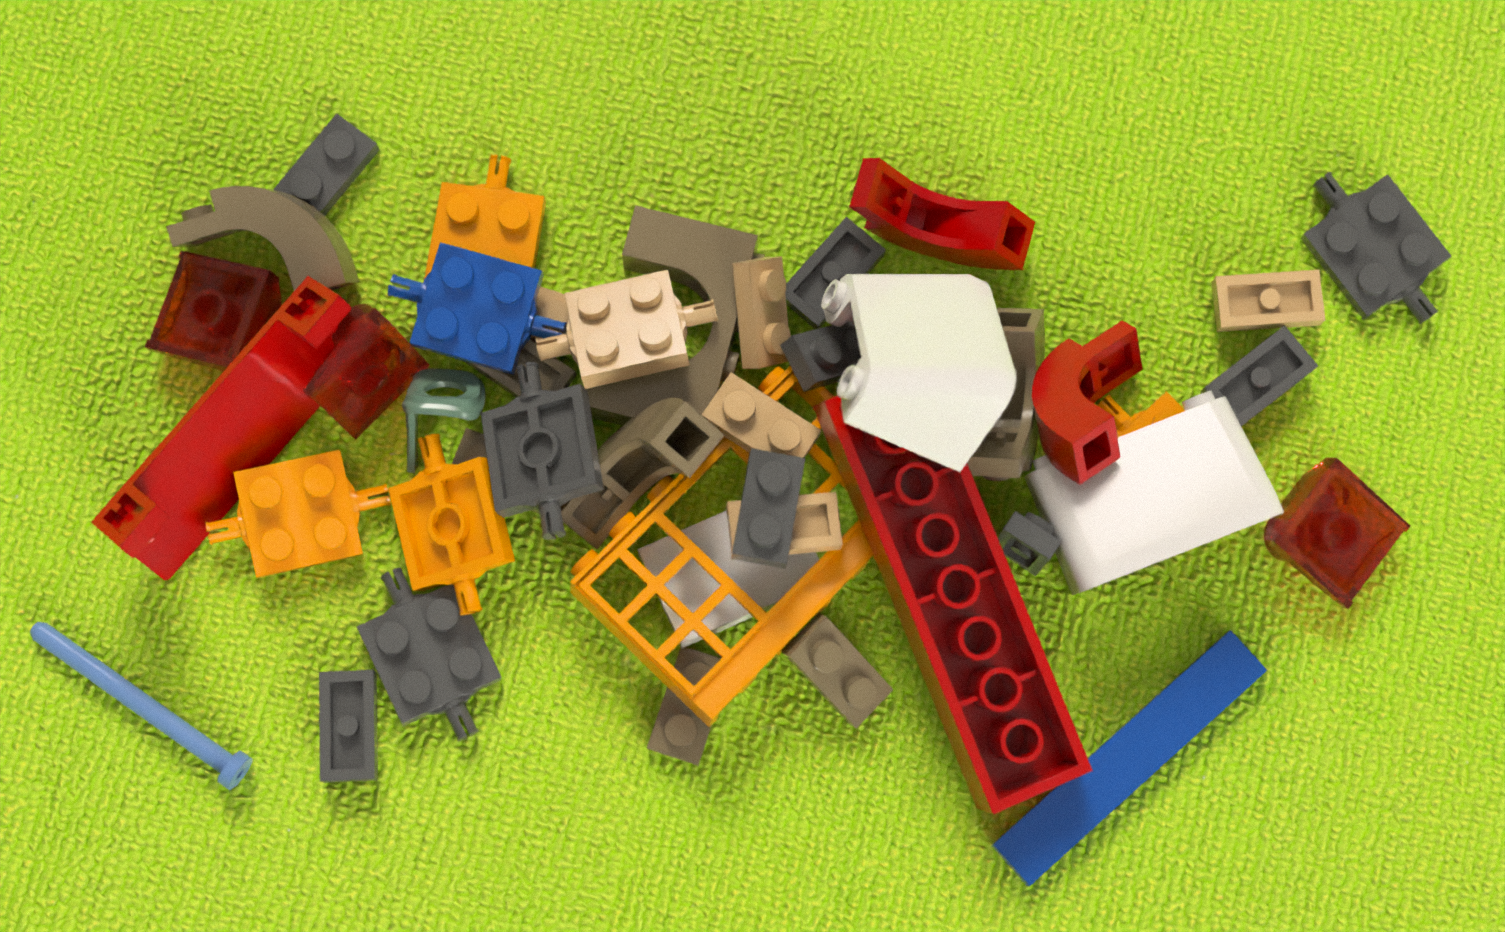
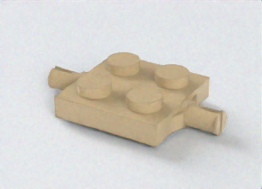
M664 270L564 293L569 314L566 327L567 333L544 339H536V346L541 362L572 354L574 361L579 366L584 389L689 366L685 346L688 334L687 328L714 321L718 322L713 299L682 307L681 302L673 293L669 272Z

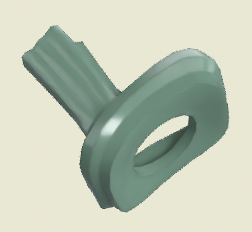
M430 368L418 371L414 375L406 397L402 402V408L406 414L407 472L415 473L418 467V414L441 415L461 418L467 421L476 420L480 417L484 408L486 393L482 380L468 371ZM439 387H450L462 390L465 393L457 397L431 396L426 391Z

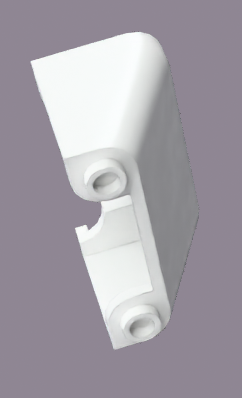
M846 274L840 281L833 280L828 285L822 298L821 306L824 309L825 319L827 323L836 327H841L847 321L855 324L861 359L857 365L849 366L838 384L837 395L842 398L841 407L844 422L961 472L1005 410L1012 397L1016 383L1015 368L989 284L970 274Z
M1212 390L1199 394L1182 402L1184 412L1118 437L1121 458L1081 485L1058 471L1046 456L1032 461L1035 471L1027 474L1025 480L1040 517L1055 529L1052 535L1062 541L1055 554L1072 595L1284 513L1276 491L1226 396L1215 399Z

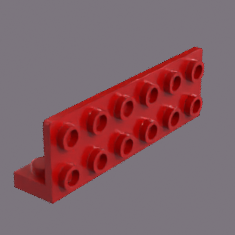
M307 276L91 523L133 559H138L163 580H169L209 535L205 523L222 520L239 500L233 472L269 465L374 345V338L348 314L352 307L340 295Z

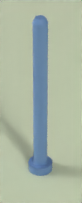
M37 622L31 628L30 635L36 643L219 772L217 782L228 790L233 789L246 775L253 761L247 754L238 751L232 755L48 623Z

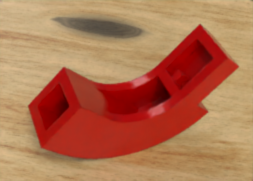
M863 158L849 206L867 219L864 227L866 230L890 243L929 257L985 269L1023 270L1035 226L1034 220L1008 201H973L936 193L914 183L880 158Z
M1123 320L1083 346L1070 338L1066 339L1043 360L1033 380L1032 400L1043 452L1058 471L1079 485L1121 458L1114 415L1094 403L1143 370L1137 328Z

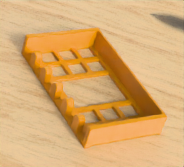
M780 366L776 367L758 387V390L777 402L792 388L812 407L835 397L824 386L804 392L791 366L786 370H783ZM816 418L811 424L821 430L818 418ZM726 437L721 439L690 478L679 474L675 479L670 475L661 479L646 497L651 503L637 516L631 511L623 516L609 532V536L613 540L599 554L594 549L589 550L570 571L575 576L570 581V593L708 727L717 720L719 712L739 692L742 693L755 680L757 674L776 654L782 653L781 651L791 642L795 635L814 616L821 613L827 607L833 596L850 579L853 580L865 568L873 556L858 520L842 536L843 545L841 550L827 551L766 613L664 515L729 449H732L748 465L750 453ZM814 443L808 454L830 476L812 494L831 492L838 484L846 489L836 463ZM654 523L683 549L656 577L627 550ZM618 558L647 585L620 613L591 587ZM691 558L720 585L694 613L664 586ZM655 594L684 621L657 650L628 623ZM728 594L758 621L731 649L702 622ZM692 630L722 658L695 686L665 659Z

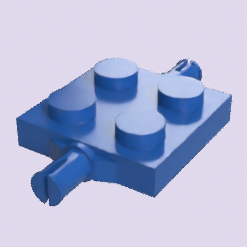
M442 242L439 244L432 270L423 283L393 274L390 282L395 286H388V296L417 303L418 316L409 342L413 347L514 375L521 350L529 341L531 335L544 339L565 333L567 322L537 315L536 299L544 276L542 270Z

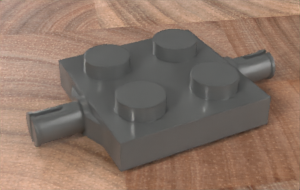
M1331 172L1318 179L1312 186L1317 189L1331 210L1324 220L1305 232L1301 240L1361 318L1365 320L1384 305L1396 303L1400 300L1406 304L1419 321V324L1435 315L1438 309L1433 306L1419 287L1423 284L1429 273L1451 258V254L1390 176L1387 174L1365 191L1353 193L1349 196L1332 176Z
M526 362V367L520 364L516 368L521 395L505 406L481 412L495 512L503 518L530 510L539 511L542 538L554 540L556 536L562 538L566 534L561 505L573 498L604 490L588 391L581 384L557 391L542 390L539 364Z
M402 568L393 569V575L400 590L396 588L389 572L383 574L380 578L384 582L394 605L383 615L357 626L358 632L402 726H406L427 715L446 713L457 741L467 739L459 718L462 719L470 737L478 733L479 730L476 728L465 703L477 691L501 681V675L472 614L460 616L454 585H446L427 594L413 595L402 572Z

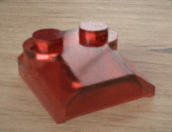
M181 250L178 257L180 258L156 324L150 339L146 341L144 347L149 351L218 369L223 373L281 307L282 296L280 293L279 277L267 269Z
M369 304L353 306L351 311L337 325L336 332L331 336L334 344L333 348L318 365L303 388V391L336 420L355 440L410 386L414 375L418 371L427 369L430 366L399 331L376 308Z
M1326 457L1314 468L1302 475L1282 501L1281 506L1284 513L1268 520L1264 530V542L1267 550L1274 558L1283 562H1289L1341 607L1349 609L1353 604V598L1401 534L1407 532L1411 525L1338 458Z

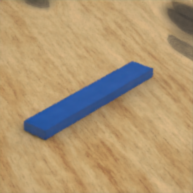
M1229 630L1088 757L1093 771L1053 788L991 846L1026 886H1031L1261 677L1267 669L1239 638Z

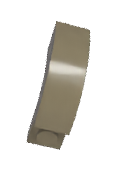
M230 186L209 190L215 211L212 205L195 207L181 213L182 222L166 226L172 247H193L242 231H252L263 236L282 255L294 291L307 276L332 291L359 283L350 251L335 226L315 207L285 192L250 186Z
M997 308L1015 368L1016 383L1012 397L1005 410L967 462L972 476H983V478L990 481H1004L1009 478H1020L1022 471L1031 470L1039 435L1032 400V384L1038 368L1045 359L1044 309Z
M672 397L650 405L627 421L597 450L604 490L573 498L561 505L563 523L592 547L598 549L608 537L615 524L626 515L649 488L673 473H680L690 478L725 435L685 400Z

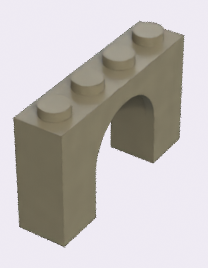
M635 205L622 252L624 269L645 275L668 270L670 281L683 284L692 289L704 302L713 299L718 322H713L707 342L689 360V366L586 389L593 419L623 426L650 405L672 397L685 400L702 415L731 372L733 374L736 373L740 353L731 351L735 333H739L732 263L765 257V254L757 253L758 235Z

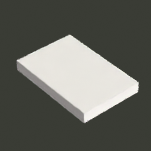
M727 511L681 530L765 612L770 610L819 560L816 552L791 554L788 556L785 569L732 560ZM667 536L639 548L638 555L643 565L656 577L683 549L670 536ZM692 558L664 585L692 613L720 587ZM728 594L702 622L716 634L753 616ZM659 598L675 632L684 621ZM692 630L679 644L681 648H685L703 639Z

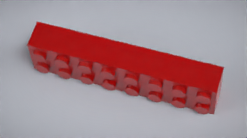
M838 395L814 405L815 414L976 808L994 815L1093 771L968 464L966 463L961 472L845 423L841 407L842 398Z

